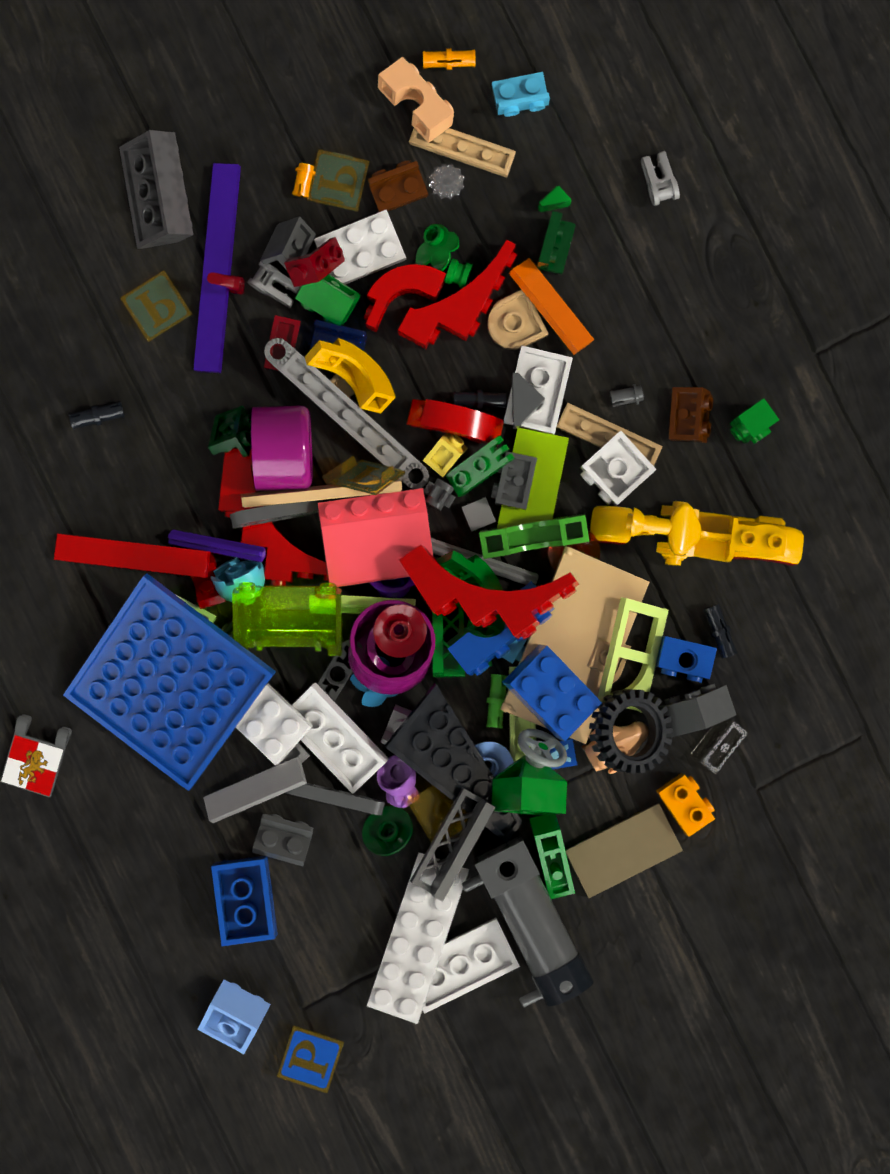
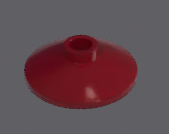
M395 604L385 608L377 616L373 626V637L379 649L385 654L396 658L407 657L417 652L423 645L427 635L426 622L421 613L414 607L406 604ZM396 625L403 626V631L399 634L394 633Z

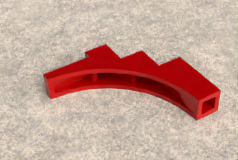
M233 448L231 451L225 452L218 510L225 512V517L230 518V514L234 512L257 508H244L241 502V494L258 492L255 490L252 450H250V454L247 457H243L238 448ZM272 522L243 527L241 543L267 548L265 579L270 580V585L286 587V582L293 583L294 572L298 573L297 578L313 579L314 574L324 575V581H329L326 562L307 555L296 548L276 529Z
M419 545L399 559L434 614L446 616L457 608L455 604L459 602L473 625L477 627L482 625L483 628L492 624L497 619L496 615L499 614L517 639L520 637L526 639L537 631L535 627L540 625L535 614L539 612L542 615L554 607L552 604L560 597L563 600L570 597L577 591L575 587L580 585L574 575L569 572L551 583L532 589L516 591L490 590L469 584L453 576L422 545Z

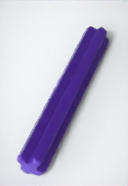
M172 530L168 534L169 544L174 546L209 551L214 554L255 562H263L266 557V549L261 546L179 530Z

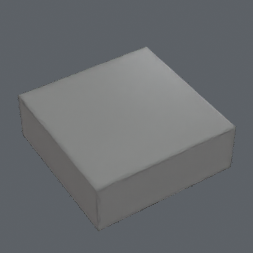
M486 497L461 507L471 532L496 522Z

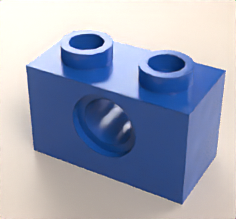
M663 636L656 667L662 668L661 674L676 677L677 672L687 674V680L702 683L703 678L710 679L717 648ZM685 652L690 654L692 658L690 666L686 668L679 664V657Z

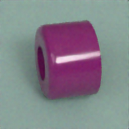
M305 406L253 407L251 443L255 490L308 489L313 479L312 432L308 408Z
M386 600L369 606L358 616L351 630L348 658L354 675L365 687L380 694H400L414 688L423 680L429 670L435 650L434 629L426 615L417 607L407 602ZM395 604H406L417 609L425 619L427 626L426 639L421 648L414 654L407 656L401 665L390 667L384 664L376 653V643L373 637L374 622L385 608ZM402 625L394 627V633L399 634L403 631ZM357 641L362 645V648L357 647Z

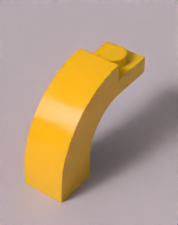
M337 338L332 344L319 340L305 356L307 365L325 369L341 376L355 392L360 409L381 414L396 398L392 385L381 367L367 353L348 341Z

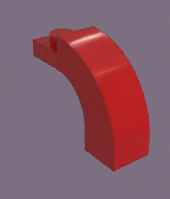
M418 264L400 266L385 273L374 283L367 294L368 301L375 304L374 306L369 305L364 315V319L367 320L366 327L377 332L388 306L395 298L401 295L418 294L436 302L445 283L446 273L430 266Z
M413 399L407 420V425L412 427L446 432L481 444H488L496 437L501 436L504 420L492 415L426 399V401Z

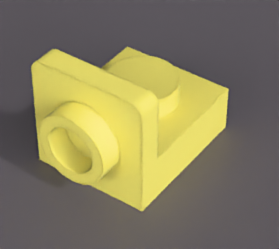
M446 433L423 461L440 476L444 477L468 448L459 436Z

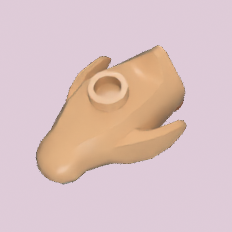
M640 721L633 722L627 726H613L615 744L627 756H633L649 736L647 725ZM592 741L588 745H583L582 749L597 772L608 767L604 765L605 761H599L597 758L600 752L593 751L592 746L597 744V742ZM610 768L608 770L609 774L617 772L614 771L613 768Z

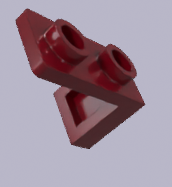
M333 237L312 253L290 258L284 264L293 286L298 287L321 281L341 265L345 258L336 237Z

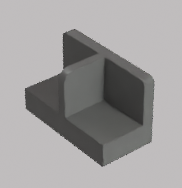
M300 216L279 223L260 261L263 264L278 260L286 269L284 262L288 259L307 254L316 234Z

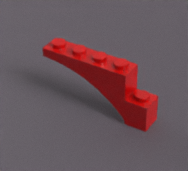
M506 240L488 267L457 293L423 308L413 309L410 307L398 329V334L424 349H427L429 343L435 344L440 334V331L437 330L438 327L464 341L467 340L469 335L474 337L481 324L477 321L481 312L486 314L493 302L490 299L493 290L499 291L505 279L502 273L506 266L512 267L518 255L514 252L516 244Z

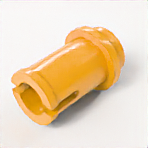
M299 163V166L295 168L297 175L292 195L309 198L312 176L316 172L313 165Z

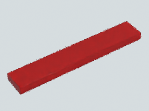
M57 534L54 560L208 578L211 552Z

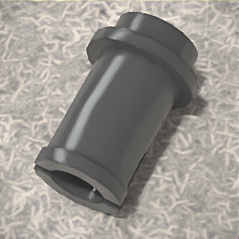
M632 384L630 388L610 391L612 407L630 403L638 405L640 401H644L641 385L636 386V384Z

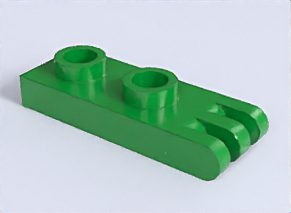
M501 436L493 439L445 475L458 497L464 496L515 459L512 453L504 458L502 457L509 450L507 445L497 449L496 446L504 441Z

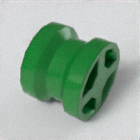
M452 258L445 283L449 285L454 283L459 288H464L467 285L473 264H461L458 259Z

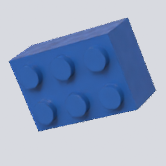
M539 644L502 682L557 739L566 741L602 704L593 692L547 645Z
M258 856L215 862L211 869L221 946L275 939L278 932L268 857Z

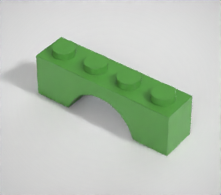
M585 513L481 530L479 532L484 559L538 548L590 542Z

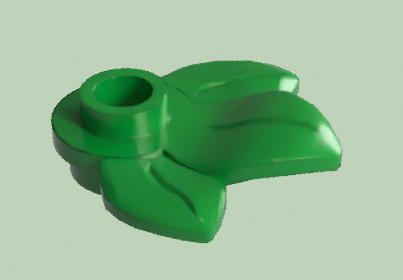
M431 224L424 232L423 238L425 242L417 250L416 264L427 265L431 263L434 268L444 271L451 260L450 252L459 248V238L454 232H449L442 224Z

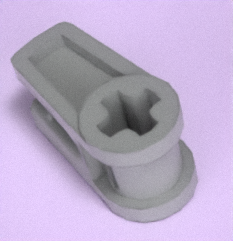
M665 151L659 152L657 155V167L660 169L662 179H658L656 176L655 166H653L650 156H645L641 159L653 206L659 205L660 201L670 198L676 200L680 198L679 187L676 178L673 176Z
M260 261L258 264L260 268L253 279L250 278L247 283L257 291L291 308L293 304L292 298L288 297L287 293L284 294L274 288L273 284L279 283L286 290L289 289L295 294H298L301 286L294 287L290 278L269 263L263 264Z

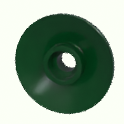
M385 806L382 815L371 814L365 821L362 830L363 842L367 849L376 855L389 856L403 849L410 840L413 831L412 820L402 808Z

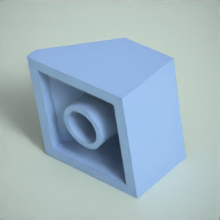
M224 979L197 1030L245 1054L271 1004L264 1001L260 996L252 995L241 989L239 985Z

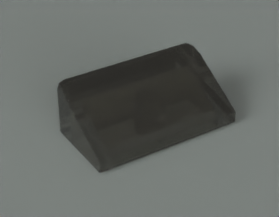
M729 718L712 726L692 751L691 756L714 774H717L748 733Z

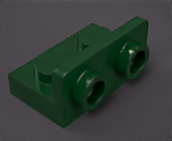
M552 211L537 268L562 274L576 225L561 220L563 213Z
M243 406L215 416L208 445L213 455L229 452L234 447H237L243 457L249 456L252 445V415L248 414Z

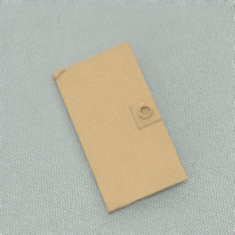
M565 546L551 582L571 572L580 585L575 587L577 591L564 600L560 597L552 603L555 608L550 612L552 617L542 625L535 627L537 631L529 637L519 664L539 644L547 645L598 698L620 599L622 597L642 602L649 581ZM629 611L621 647L625 646L637 615L636 612ZM508 690L500 710L546 728ZM592 714L569 738L584 744L587 743L592 730L589 729V725L596 720L591 717Z

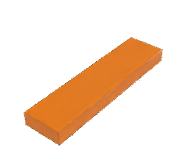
M530 258L509 272L510 276L573 355L594 341V338Z

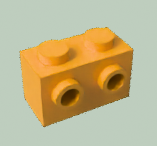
M681 773L657 789L656 792L684 833L690 837L715 820L712 815L715 809L706 797L701 799L697 793V790L700 788L691 775L686 777L685 774Z

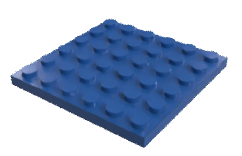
M147 573L141 578L63 696L189 791L276 671Z

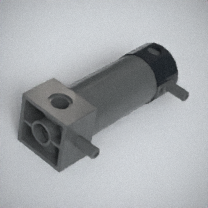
M521 835L509 840L507 844L503 843L474 858V864L479 874L464 881L462 886L465 892H468L482 884L485 885L491 899H495L532 973V979L537 987L536 990L520 997L521 1005L527 1007L543 999L546 1006H555L589 989L594 981L580 953L577 952ZM509 861L513 863V867L509 871H502L499 868L503 862Z

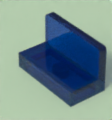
M319 320L314 321L315 330L310 350L319 340L333 344L337 338H340L364 351L367 341V333L365 331Z

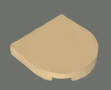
M522 289L498 301L489 313L487 322L489 334L496 344L505 349H521V346H528L549 335L536 307Z

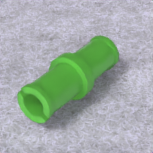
M491 674L490 696L486 700V703H489L486 727L503 729L504 712L500 709L505 700L506 686L502 682L507 677L506 675Z

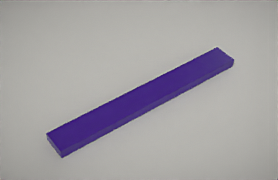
M213 163L194 359V371L221 373L229 289L224 286L210 284L207 276L211 272L231 275L241 172L239 164Z

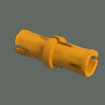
M446 48V51H423V69L447 67V70H452V67H475L476 65L475 50L452 51L451 48Z

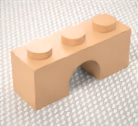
M401 57L379 73L378 89L394 106L406 99L419 103L420 106L413 111L411 125L428 143L452 126L454 117L453 107L447 100H443L437 94L435 87L429 81L426 82L419 75V71L414 64L408 63L404 57Z

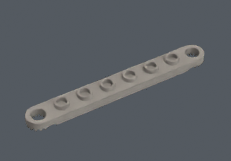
M275 338L266 344L264 350L266 359L387 469L398 473L399 476L397 478L406 486L412 489H420L427 484L429 479L427 468L316 367L307 365L305 358L287 341ZM281 344L285 348L286 353L282 359H274L271 356L270 348L273 345ZM414 468L420 469L423 473L421 482L413 484L408 478V473Z

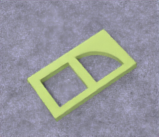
M621 597L598 694V699L601 702H605L603 698L606 695H613L610 692L619 657L643 663L637 678L625 689L650 692L669 610ZM629 611L653 617L645 653L621 647ZM627 707L628 709L637 710L640 713H642L641 710H639L636 707Z

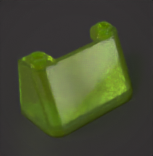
M253 582L239 583V587L234 588L232 592L233 639L247 650L257 646V651H262L263 647H315L316 651H321V648L324 647L328 649V656H342L344 644L342 590L336 587L335 583H322L320 586H255Z

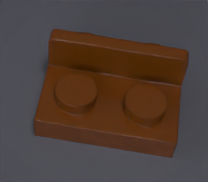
M403 161L396 165V169L388 172L385 169L379 170L371 175L372 178L368 179V184L379 212L384 210L388 212L428 197V191L419 171L417 161Z
M672 387L669 440L707 443V437L711 434L709 411L713 408V396L709 390L703 387Z

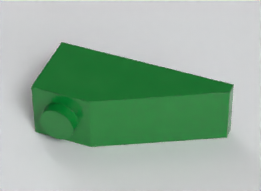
M556 814L529 818L550 898L555 899L575 894Z

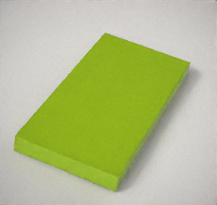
M523 428L517 429L513 453L536 457L537 462L526 510L501 505L497 528L553 519L569 438Z

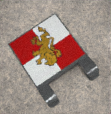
M22 714L16 721L15 733L0 782L51 797L72 730L68 727L60 728L57 732L55 743L26 734L32 717Z

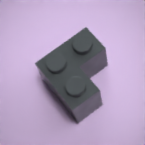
M715 683L699 688L700 690L684 694V699H680L679 695L665 699V705L663 706H666L668 711L663 715L671 716L672 722L666 723V727L673 728V733H666V738L707 729L736 716L727 685L716 688Z

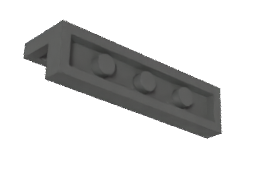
M462 787L412 876L411 883L430 892L433 897L443 902L494 811L495 806ZM466 796L477 802L472 812L462 814L461 804ZM460 821L462 831L459 835L450 838L447 830L450 823ZM447 844L449 849L448 856L445 859L436 861L435 850L437 847ZM434 867L436 877L431 885L419 880L424 870Z

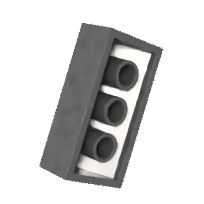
M149 130L120 146L137 249L177 243L192 236V222L175 132Z

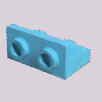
M543 72L492 82L498 115L504 114L505 117L519 114V111L530 109L531 112H535L549 105L550 96L547 93Z

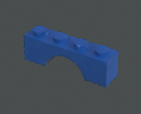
M531 581L521 590L532 589L537 586ZM554 607L542 615L539 612L535 614L540 625L552 617L550 612L555 609ZM508 627L500 634L488 638L478 637L468 632L450 646L448 650L468 675L476 674L478 676L489 668L488 662L493 658L497 657L499 659L510 651L509 645L516 640L521 642L524 639L522 637L519 639L514 637Z

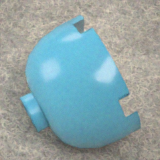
M239 558L223 563L213 571L215 577L211 576V581L218 594L226 601L234 603H251L256 599V596L261 592L265 584V570L262 562L250 560L240 562Z

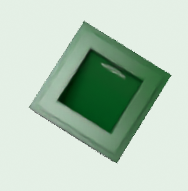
M556 186L539 202L538 210L546 212L569 207L572 200L560 186Z

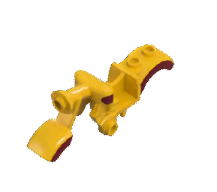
M673 501L672 506L662 505L661 516L670 517V519L644 515L635 507L632 510L629 507L596 506L592 512L590 538L594 542L627 544L630 538L634 536L654 535L655 533L667 535L668 542H657L656 552L662 554L666 565L681 566V561H684L687 557H699L722 562H730L732 559L760 560L793 566L798 564L802 557L804 543L802 531L785 526V521L782 518L767 516L746 518L700 512L697 509H693L690 504L680 501Z

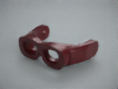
M214 272L209 273L207 276L210 284L224 286L229 289V292L243 295L245 280L240 276Z

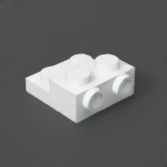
M619 431L580 467L583 470L580 475L590 486L594 483L601 490L598 495L607 505L613 503L617 506L646 480L656 468L622 431Z

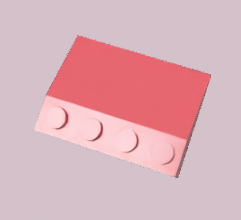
M423 488L318 503L319 521L330 588L410 577L399 559L419 545L424 546L433 556Z

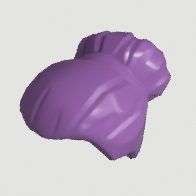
M396 755L388 757L389 760L377 771V781L380 788L386 792L388 803L394 807L405 808L414 803L419 795L418 790L415 788L416 772Z

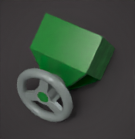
M523 730L518 736V745L525 756L515 761L493 778L492 805L495 806L494 811L528 815L566 814L567 781L550 768L562 766L566 762L567 752L564 746L555 737L542 730ZM529 737L541 738L545 740V742L536 741ZM552 748L557 750L559 758L553 759L550 754Z

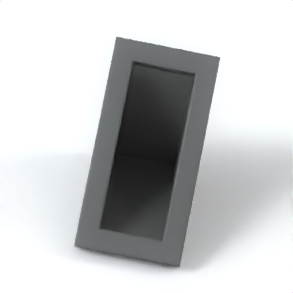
M512 373L513 429H519L545 400L519 373Z

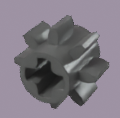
M438 478L434 484L429 481L423 490L424 494L427 495L425 502L439 511L444 506L450 508L455 500V496L451 494L454 488Z

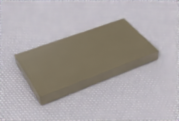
M659 803L565 849L588 898L683 851Z

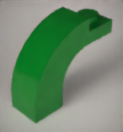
M453 550L437 559V562L449 573L469 584L490 590L503 591L495 573L477 555L467 559L462 554ZM497 614V619L484 628L482 625L480 627L473 625L471 620L468 619L467 628L483 638H488L503 632L505 622Z

